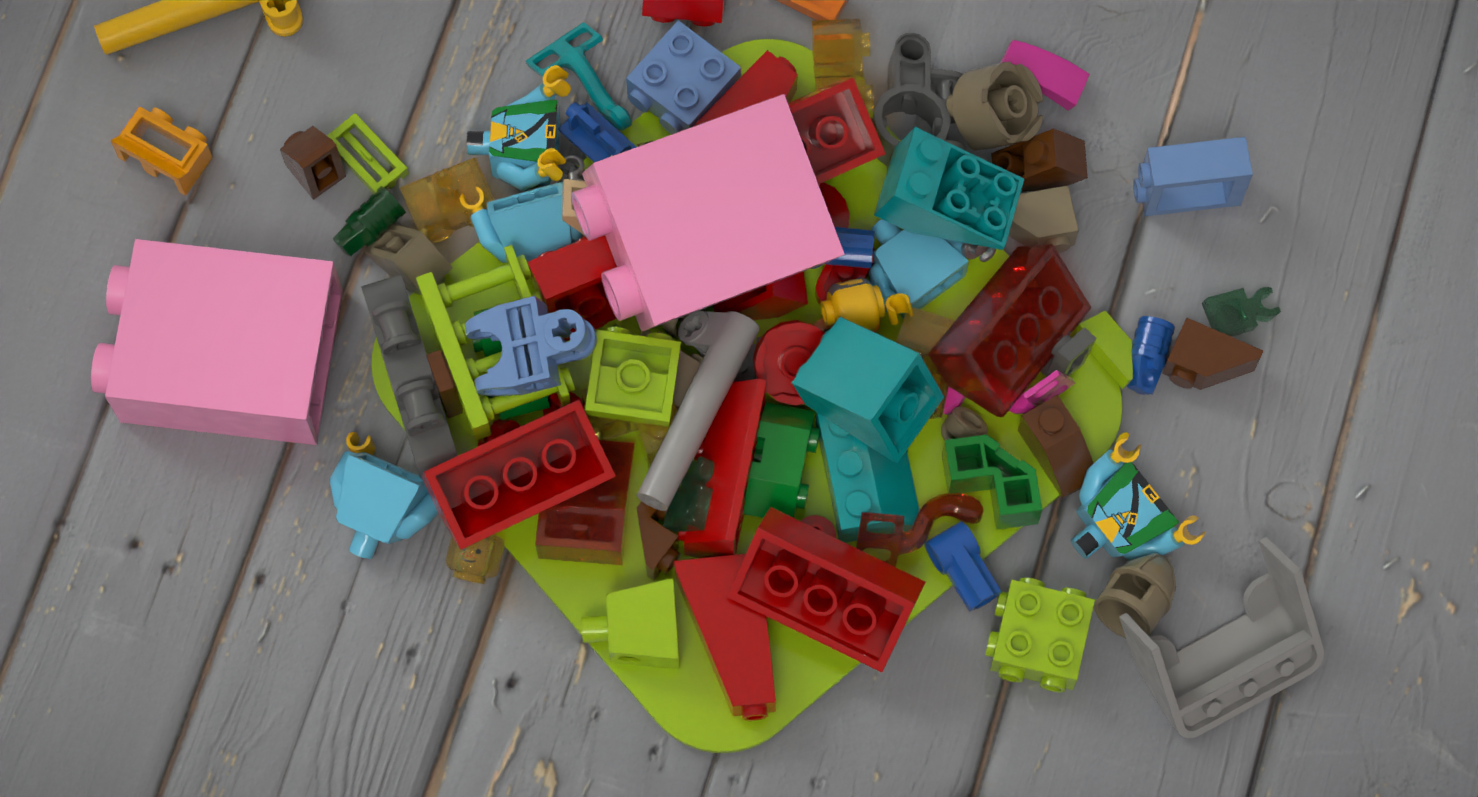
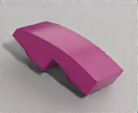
M1012 40L1009 43L1000 62H1011L1014 65L1022 64L1026 66L1036 77L1042 94L1068 111L1077 105L1090 75L1078 66L1051 52L1017 40Z

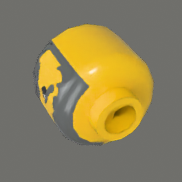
M865 278L832 284L827 291V300L820 303L823 321L826 326L834 325L838 318L842 317L873 331L879 324V318L885 316V306L878 285L872 286Z

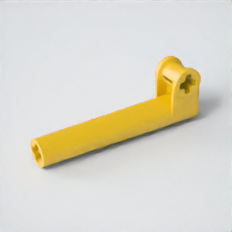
M160 0L96 24L94 28L104 54L108 55L257 2L260 3L270 30L278 36L286 37L297 33L302 27L303 15L297 0Z

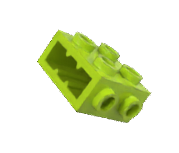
M1024 577L1020 578V581L1011 580L1008 592L1002 591L998 596L994 615L1002 617L999 632L990 631L985 656L993 657L990 670L998 672V677L1010 682L1020 683L1023 682V679L1040 682L1041 688L1051 692L1063 693L1065 689L1073 690L1078 679L1095 599L1087 598L1085 592L1075 588L1065 587L1061 591L1046 588L1042 581Z

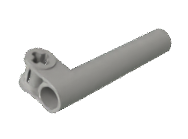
M700 310L689 314L681 323L678 330L680 341L686 345L694 346L700 352L703 360L637 493V497L646 505L657 510L666 511L671 504L760 330L758 324L751 318L733 311L722 313Z

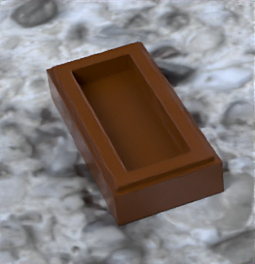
M438 350L426 354L447 417L451 418L462 414V405L444 353Z

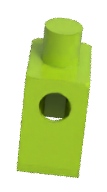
M673 579L661 580L606 594L607 615L581 617L583 643L608 641L611 662L672 669L679 668Z

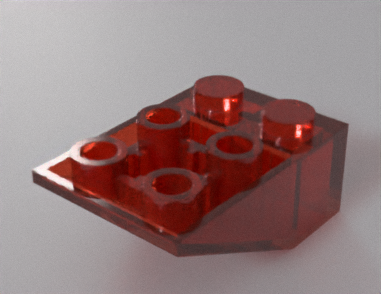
M599 440L616 477L539 513L535 542L538 559L623 565L635 443Z

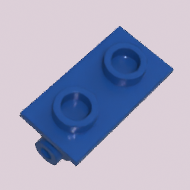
M577 102L571 104L565 113L569 119L558 128V131L594 163L609 158L611 155L614 156L636 148L632 142L587 102L579 105Z

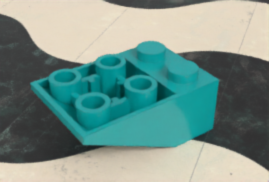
M914 127L894 148L874 216L911 233L1003 250L1007 242L1024 178Z

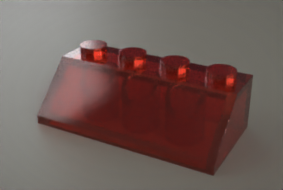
M1053 244L1018 246L930 350L928 356L950 388L996 417H1004L1053 357L1051 351L1064 336H1070L1092 307Z

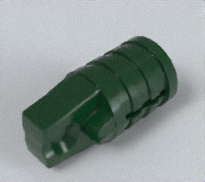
M380 186L375 194H372L366 202L360 205L359 209L354 210L345 220L347 224L333 237V240L346 255L352 256L363 246L366 245L368 247L378 240L383 232L385 233L392 224L398 221L399 217L406 214V211L384 187Z

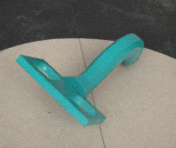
M581 23L525 61L527 66L542 78L546 70L554 65L572 70L580 79L594 105L609 123L621 132L632 125L628 111L612 100L586 59L585 52L603 41L602 36L586 23ZM582 33H589L592 36L580 46L573 47L569 44L571 40ZM551 54L559 57L557 61L544 69L536 65Z

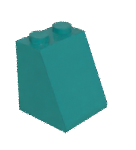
M839 317L833 327L823 335L819 346L809 360L799 368L796 378L792 382L805 405L895 463L899 462L944 398L918 352L842 317Z

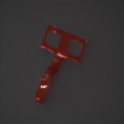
M961 493L940 494L922 506L913 527L908 531H903L904 516L861 512L856 548L861 551L867 548L890 551V557L884 562L896 567L898 556L911 553L923 546L928 539L933 524L938 518L950 516L966 523L976 524L982 519L983 506L979 500ZM870 521L891 522L895 524V529L891 534L872 533L867 531V524Z

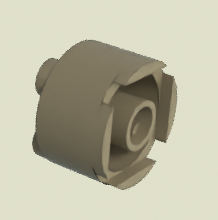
M1002 62L969 70L958 79L953 94L948 96L946 102L949 115L954 118L959 132L973 150H988L1028 141L1037 134L1043 120V115L1038 116V103L1043 102L1040 85L1034 74L1022 64L1014 65L1011 62Z

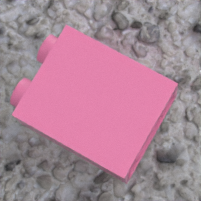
M784 94L595 162L582 173L587 187L571 193L574 211L584 235L589 241L605 235L617 265L616 268L601 274L607 299L616 318L621 321L636 315L642 332L845 255Z
M135 239L130 267L114 265L109 275L106 292L107 311L110 315H119L120 320L115 344L99 343L95 349L91 369L93 392L105 394L120 423L317 445L343 293L334 262Z

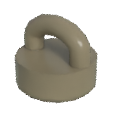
M955 407L941 426V434L944 441L987 435L988 432L984 420L977 413L966 407Z

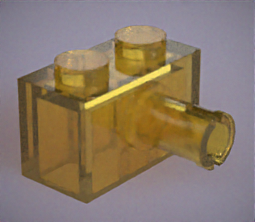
M476 157L400 187L404 205L415 230L423 232L433 243L446 240L453 234V231L465 226L474 227L470 218L473 213L464 208L460 202L461 193L466 196L468 205H475L480 198L476 187H479L486 194L488 202L494 201L492 192Z

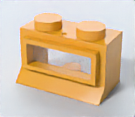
M139 106L120 135L110 140L118 158L126 162L129 156L134 157L140 161L143 169L151 176L157 177L162 173L173 179L179 193L186 196L213 158L206 144L207 138L192 127L187 126L183 131L172 125L173 119L156 107L149 112Z

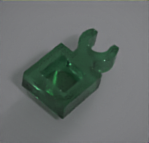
M1271 287L1260 288L1250 298H1247L1244 288L1207 297L1202 302L1211 328L1231 337L1253 331L1258 326L1256 320L1268 322L1281 312L1279 307L1267 309L1261 303V300L1268 298L1273 293Z
M702 456L698 457L697 462L692 461L681 482V486H679L667 509L663 527L674 532L704 530L713 492L712 489L706 487V483L711 479L714 472L713 461Z

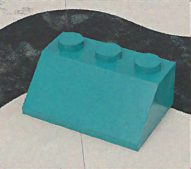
M817 413L816 428L820 429L819 444L839 540L847 543L923 529L907 450L899 462L895 463Z

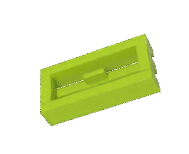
M356 113L327 135L337 145L343 163L373 194L377 192L380 186L385 189L388 187L392 189L400 177L404 179L409 175L408 168ZM355 128L394 170L388 173L349 131ZM341 137L379 176L381 180L378 183L338 141Z

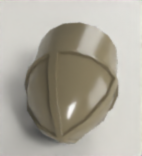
M1156 553L1129 560L1123 566L1117 567L1110 575V581L1095 601L1094 610L1100 621L1112 632L1126 639L1119 616L1127 613L1150 636L1161 618L1171 609L1176 591L1174 568L1165 556Z

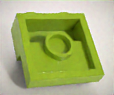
M608 327L606 331L597 329V342L593 352L585 405L586 415L669 427L681 342L673 341L671 336L662 333H650L646 337L632 335L629 330L621 327Z

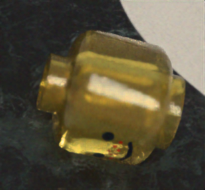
M494 534L460 550L451 536L445 564L450 570H453V578L485 585L486 578H494L498 574L505 542L500 536Z

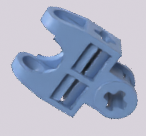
M536 296L497 305L470 318L465 323L467 338H491L492 341H500L502 345V355L499 362L494 367L487 369L488 374L475 379L476 392L487 396L524 395L560 386L557 365L586 358L592 353L597 342L594 327L577 312L562 309L548 314L546 304ZM574 328L577 331L571 333L570 329ZM570 336V341L566 342L564 338H568Z

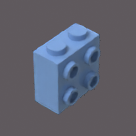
M678 20L626 77L628 99L640 111L647 112L649 110L659 118L660 124L670 134H675L689 129L696 124L741 77V67Z

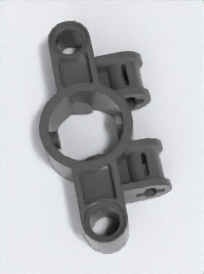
M905 33L896 40L888 64V90L877 101L871 117L886 153L877 159L887 166V171L894 148L900 142L891 136L886 129L887 118L885 116L894 112L918 115L927 121L931 127L932 135L967 151L964 144L946 140L950 124L955 123L954 118L947 111V98L953 94L955 85L963 74L953 70L931 68L930 44L926 38L916 33Z
M400 274L361 286L415 464L419 476L422 478L421 476L424 471L458 455L406 287Z

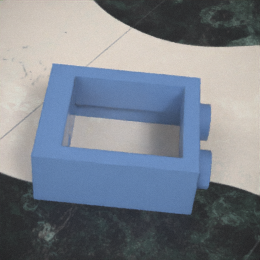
M1246 137L1147 148L1144 162L1138 164L1139 178L1133 181L1136 203L1143 204L1144 216L1240 206L1253 176Z

